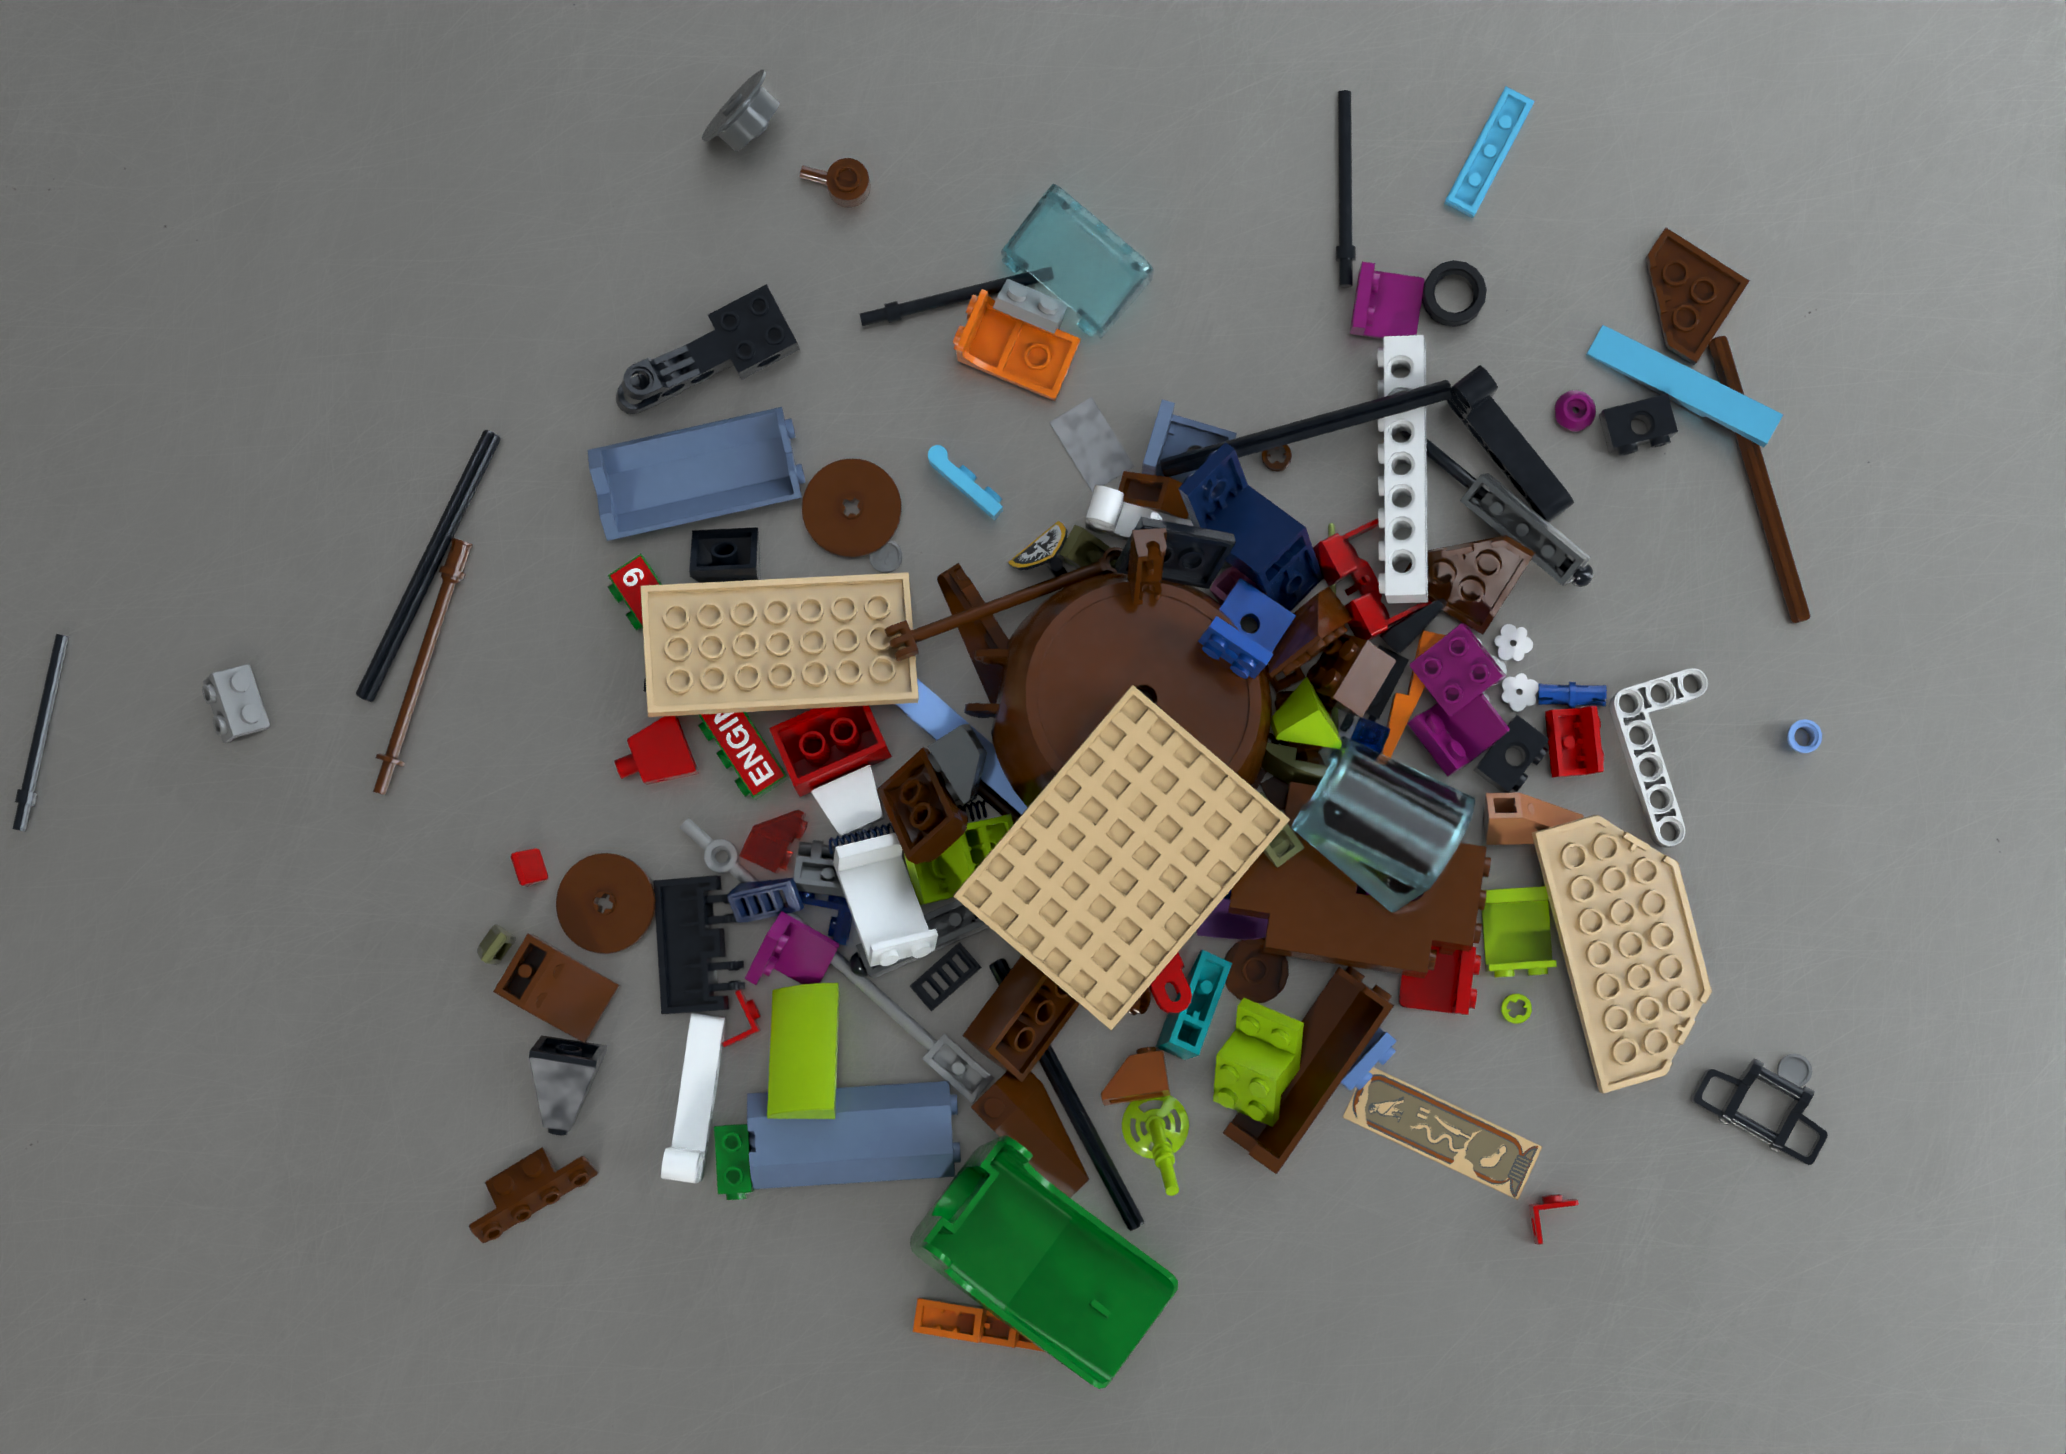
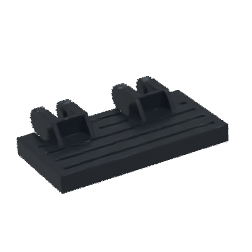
M721 876L654 880L661 1014L729 1010L728 995L714 996V992L745 989V982L736 980L729 981L728 983H718L717 970L737 971L744 968V961L712 963V958L726 957L724 928L710 929V925L737 923L733 913L714 916L713 904H730L727 897L728 894L708 896L707 891L722 890Z

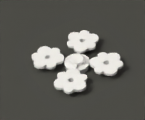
M1512 624L1504 625L1500 631L1501 635L1497 636L1494 640L1495 645L1499 647V657L1491 656L1505 674L1507 669L1503 660L1508 661L1513 658L1515 661H1521L1524 658V653L1530 652L1533 648V641L1526 637L1527 630L1524 627L1516 629ZM1510 641H1514L1516 645L1511 646ZM1524 673L1517 674L1515 678L1511 676L1506 677L1499 682H1502L1504 690L1501 699L1503 702L1509 703L1513 711L1521 712L1525 709L1526 705L1533 706L1535 704L1536 697L1534 695L1538 692L1539 685L1535 680H1527V676ZM1518 689L1522 691L1521 695L1516 693ZM1484 694V696L1489 701V696L1487 694Z

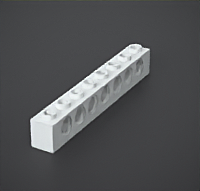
M1424 335L1384 336V348H1378V368H1384V379L1378 380V399L1426 385V343ZM1400 367L1410 370L1409 375L1405 378H1396L1393 376V373ZM1426 406L1378 419L1379 432L1384 431V444H1378L1379 464H1384V476L1378 477L1379 496H1385V508H1379L1378 511L1379 528H1385V541H1379V561H1385V573H1379V593H1385L1387 603L1428 602ZM1400 431H1407L1411 434L1409 440L1403 443H1398L1393 438ZM1401 463H1407L1411 466L1410 471L1405 475L1394 473V468ZM1402 495L1409 496L1412 500L1408 506L1400 508L1394 505L1397 497ZM1400 528H1408L1412 531L1410 537L1405 540L1396 539L1394 534ZM1401 560H1407L1412 563L1410 570L1405 573L1395 571L1394 567Z

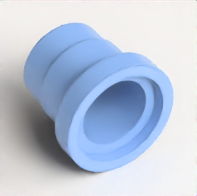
M1807 719L1793 723L1787 733L1789 746L1799 753H1810L1816 750L1822 741L1820 727L1815 722ZM1797 729H1804L1809 734L1810 739L1807 746H1801L1796 742L1795 732Z

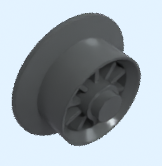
M762 69L755 73L730 97L702 135L704 142L719 136L735 152H738L754 137L757 139L769 126L768 121L778 109L780 102L762 87L766 77L765 70Z

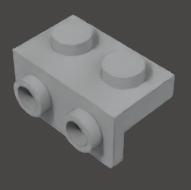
M1007 279L996 298L993 309L1054 334L1057 329H1060L1068 303Z
M250 664L212 673L203 681V697L206 703L211 705L214 714L213 726L217 735H221L223 743L231 742L236 737L266 730L270 727Z

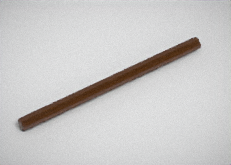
M1726 336L1713 338L1708 346L1719 382L1744 395L1728 338ZM1735 432L1791 622L1799 623L1806 621L1811 617L1760 445Z

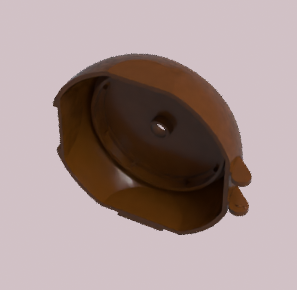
M1108 573L1076 582L1051 595L1020 623L1008 640L1006 649L975 650V660L986 665L1002 663L1003 670L997 703L965 704L964 713L978 718H994L991 735L998 761L1013 790L1027 807H1029L1131 685H1134L1137 689L1147 691L1151 695L1153 703L1253 787L1261 769L1270 731L1272 715L1270 685L1265 668L1255 679L1250 676L1244 679L1230 669L1232 664L1221 657L1218 660L1214 659L1202 650L1203 645L1198 640L1216 616L1238 630L1234 623L1219 609L1221 607L1220 603L1194 586L1162 580L1160 581L1162 587L1160 600L1156 601L1152 590L1145 589L1142 591L1144 592L1143 604L1133 605L1127 574Z

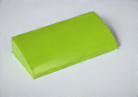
M839 983L802 984L772 991L767 1119H835L840 1002Z

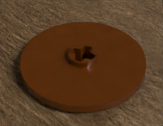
M842 459L823 467L813 476L803 496L802 515L808 533L821 548L840 557L858 558L878 551L891 540L901 519V498L893 479L878 465L862 459ZM855 500L858 501L857 507L860 512L857 515L854 513H850L848 516L845 515L846 508L844 504L847 501L851 504Z
M595 854L580 860L565 874L557 892L556 911L563 931L576 945L594 953H616L633 946L647 932L655 912V894L649 877L634 861L617 854ZM607 895H610L609 901L613 903V907L611 909L606 908L602 912L603 906L598 904L600 898H606Z

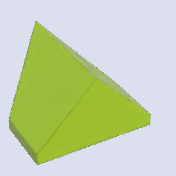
M1306 677L1272 716L1271 727L1276 740L1341 749L1342 742L1337 728L1309 679Z

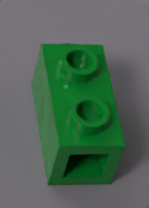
M747 1124L714 1126L718 1194H726V1200L747 1199L746 1192L754 1191L749 1166L750 1142Z

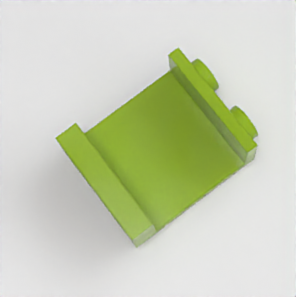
M1546 886L1486 890L1484 910H1481L1485 972L1494 971V978L1515 976L1514 970L1528 969V976L1548 974V968L1557 967L1556 960L1552 958L1549 898Z

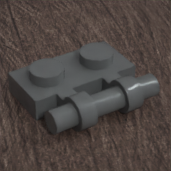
M813 840V843L799 842L798 855L810 857L797 856L793 878L798 891L845 897L833 865V860L822 859H834L835 846L832 845L833 853L830 854L829 845H824V841Z

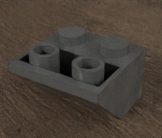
M964 724L927 746L931 751L927 757L936 772H944L949 780L945 786L954 801L961 800L963 804H966L977 798L987 752L970 724Z

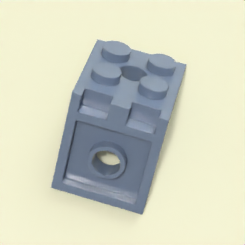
M1162 399L1143 461L1142 474L1164 476L1160 465V460L1163 458L1185 453L1194 447L1203 448L1235 439L1237 433L1174 415L1175 403ZM1197 470L1171 476V478L1183 483L1187 476L1194 474Z

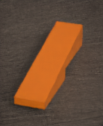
M1423 630L1420 633L1415 659L1446 635ZM1413 670L1407 695L1401 693L1393 695L1379 757L1380 761L1388 762L1425 688V685Z

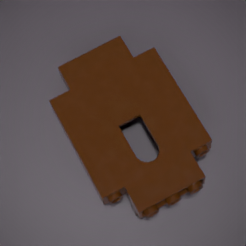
M1290 782L1284 815L1290 819L1288 825L1300 840L1304 849L1278 868L1262 852L1231 889L1228 913L1268 919L1264 953L1425 978L1428 970H1434L1437 950L1431 949V946L1439 947V953L1452 955L1455 950L1469 952L1473 947V943L1479 944L1482 923H1476L1478 910H1484L1486 901V890H1481L1482 878H1488L1491 858L1485 857L1487 849L1485 846L1447 841V838H1453L1455 818H1450L1451 807ZM1366 862L1414 870L1423 877L1425 892L1421 898L1412 902L1357 894L1360 863Z

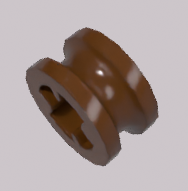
M1288 445L1272 448L1275 451L1281 448L1286 452L1283 453V458L1286 459L1282 463L1279 461L1271 463L1268 460L1271 458V454H1268L1269 450L1262 451L1263 463L1269 470L1279 472L1289 466L1292 453Z

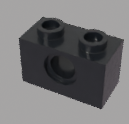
M1668 393L1604 409L1599 414L1608 452L1618 451L1619 456L1639 451L1638 446L1650 443L1651 448L1671 443L1670 438L1678 432ZM1634 419L1644 421L1647 426V432L1645 434L1635 433L1631 428V421Z
M1518 715L1513 717L1507 725L1509 732L1490 747L1474 769L1477 774L1503 793H1509L1511 789L1517 792L1529 777L1524 773L1529 765L1534 763L1537 766L1549 750L1545 747L1549 738ZM1508 748H1516L1521 752L1522 762L1520 765L1513 766L1507 762L1505 754Z

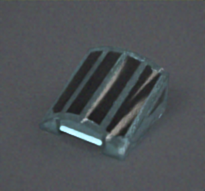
M1342 736L1340 738L1342 742L1341 749H1333L1327 760L1330 762L1327 771L1312 798L1302 806L1291 828L1390 912H1396L1429 890L1444 870L1470 824L1475 807V798L1346 736Z

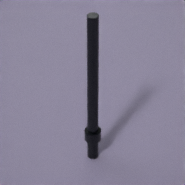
M1342 90L1338 92L1339 246H1336V261L1339 262V286L1352 287L1353 261L1356 260V246L1352 245L1351 91Z
M1052 266L900 304L897 301L886 303L884 308L860 313L859 315L862 326L887 320L889 323L902 320L901 317L970 300L973 294L979 296L981 289L988 291L989 295L999 293L1007 279L1028 286L1055 279Z
M56 634L22 788L21 790L18 789L15 802L18 803L12 828L14 830L26 832L31 806L36 804L38 793H35V788L69 637Z

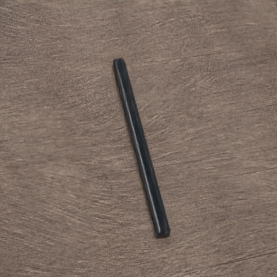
M1443 380L1163 458L1160 460L1162 473L1165 477H1171L1197 470L1205 463L1207 457L1213 451L1218 450L1225 442L1235 449L1238 458L1445 401L1453 397L1451 384L1448 380Z
M490 430L483 431L356 691V695L359 698L368 702L374 701L501 440L498 434Z
M1000 958L989 965L998 985H1000L1011 970L1004 958ZM1050 1044L1039 1059V1062L1128 1230H1135L1144 1224V1220Z

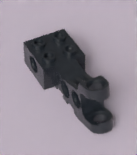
M767 284L708 314L715 330L657 358H646L627 368L622 383L616 392L618 407L627 414L641 413L681 394L682 391L697 383L700 384L708 380L710 376L726 368L729 369L734 366L741 380L800 350ZM624 392L630 398L642 401L638 404H630L625 400Z

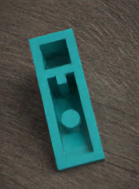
M1205 950L1200 951L1186 978L1192 993L1191 1003L1182 1012L1168 1013L1156 1048L1183 1060L1199 1056L1232 966L1231 962ZM1180 992L1178 993L1174 1002H1177L1180 999Z

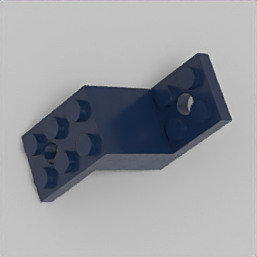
M1226 442L1218 450L1213 451L1207 457L1205 463L1194 474L1187 476L1178 488L1193 526L1234 534L1236 543L1225 561L1255 582L1259 591L1290 612L1324 578L1306 527L1248 485L1235 449Z

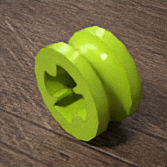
M1522 994L1507 996L1501 1005L1503 1017L1508 1022L1514 1024L1525 1022L1532 1012L1530 1000ZM1520 999L1525 1004L1522 1006V1008H1526L1525 1014L1523 1016L1517 1014L1515 1018H1512L1508 1014L1511 1009H1507V1005L1510 1001L1516 1003Z

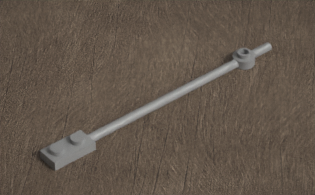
M689 818L680 826L681 830L705 850L704 860L712 871L717 873L729 872L741 883L759 881L738 863L739 854L734 844L724 839L714 841ZM721 850L726 851L728 854V859L724 863H719L716 860V854ZM768 892V894H769V896H770V899H771V902H772V904H774L773 901H772L771 895H770V893ZM794 912L788 913L789 916L809 926ZM838 951L836 952L831 964L928 1050L922 1059L946 1081H949L967 1100L973 1103L995 1078L945 1033L937 1041L866 976L860 977L855 975L850 969L849 961Z

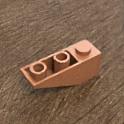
M1520 792L1486 793L1483 813L1486 845L1534 844L1532 832L1581 819L1584 816Z

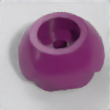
M1567 391L1555 403L1556 421L1559 425L1570 431H1581L1590 426L1595 419V402L1590 395L1583 391ZM1574 407L1578 408V413L1573 412Z

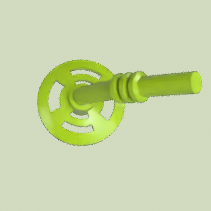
M1173 1096L1133 1101L1127 1106L1122 1118L1124 1139L1135 1153L1155 1160V1165L1161 1172L1166 1194L1174 1196L1179 1192L1173 1167L1175 1163L1174 1153L1182 1147L1188 1135L1189 1120L1182 1104ZM1147 1101H1162L1160 1109H1150L1143 1113L1139 1108L1141 1104ZM1173 1108L1180 1118V1133L1175 1132L1176 1123L1174 1116L1170 1112ZM1166 1115L1170 1120V1130L1165 1129L1166 1123L1163 1118ZM1131 1118L1136 1119L1135 1128L1140 1138L1138 1142L1135 1141L1131 1133ZM1141 1121L1145 1122V1128L1148 1132L1145 1136L1141 1131ZM1166 1138H1168V1139L1170 1140V1142L1172 1143V1145L1167 1142ZM1150 1142H1153L1154 1144L1152 1150H1148Z

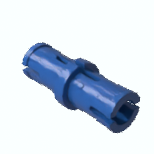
M1569 682V685L1538 684V705H1568V708H1575L1576 705L1606 706V685H1576V682Z

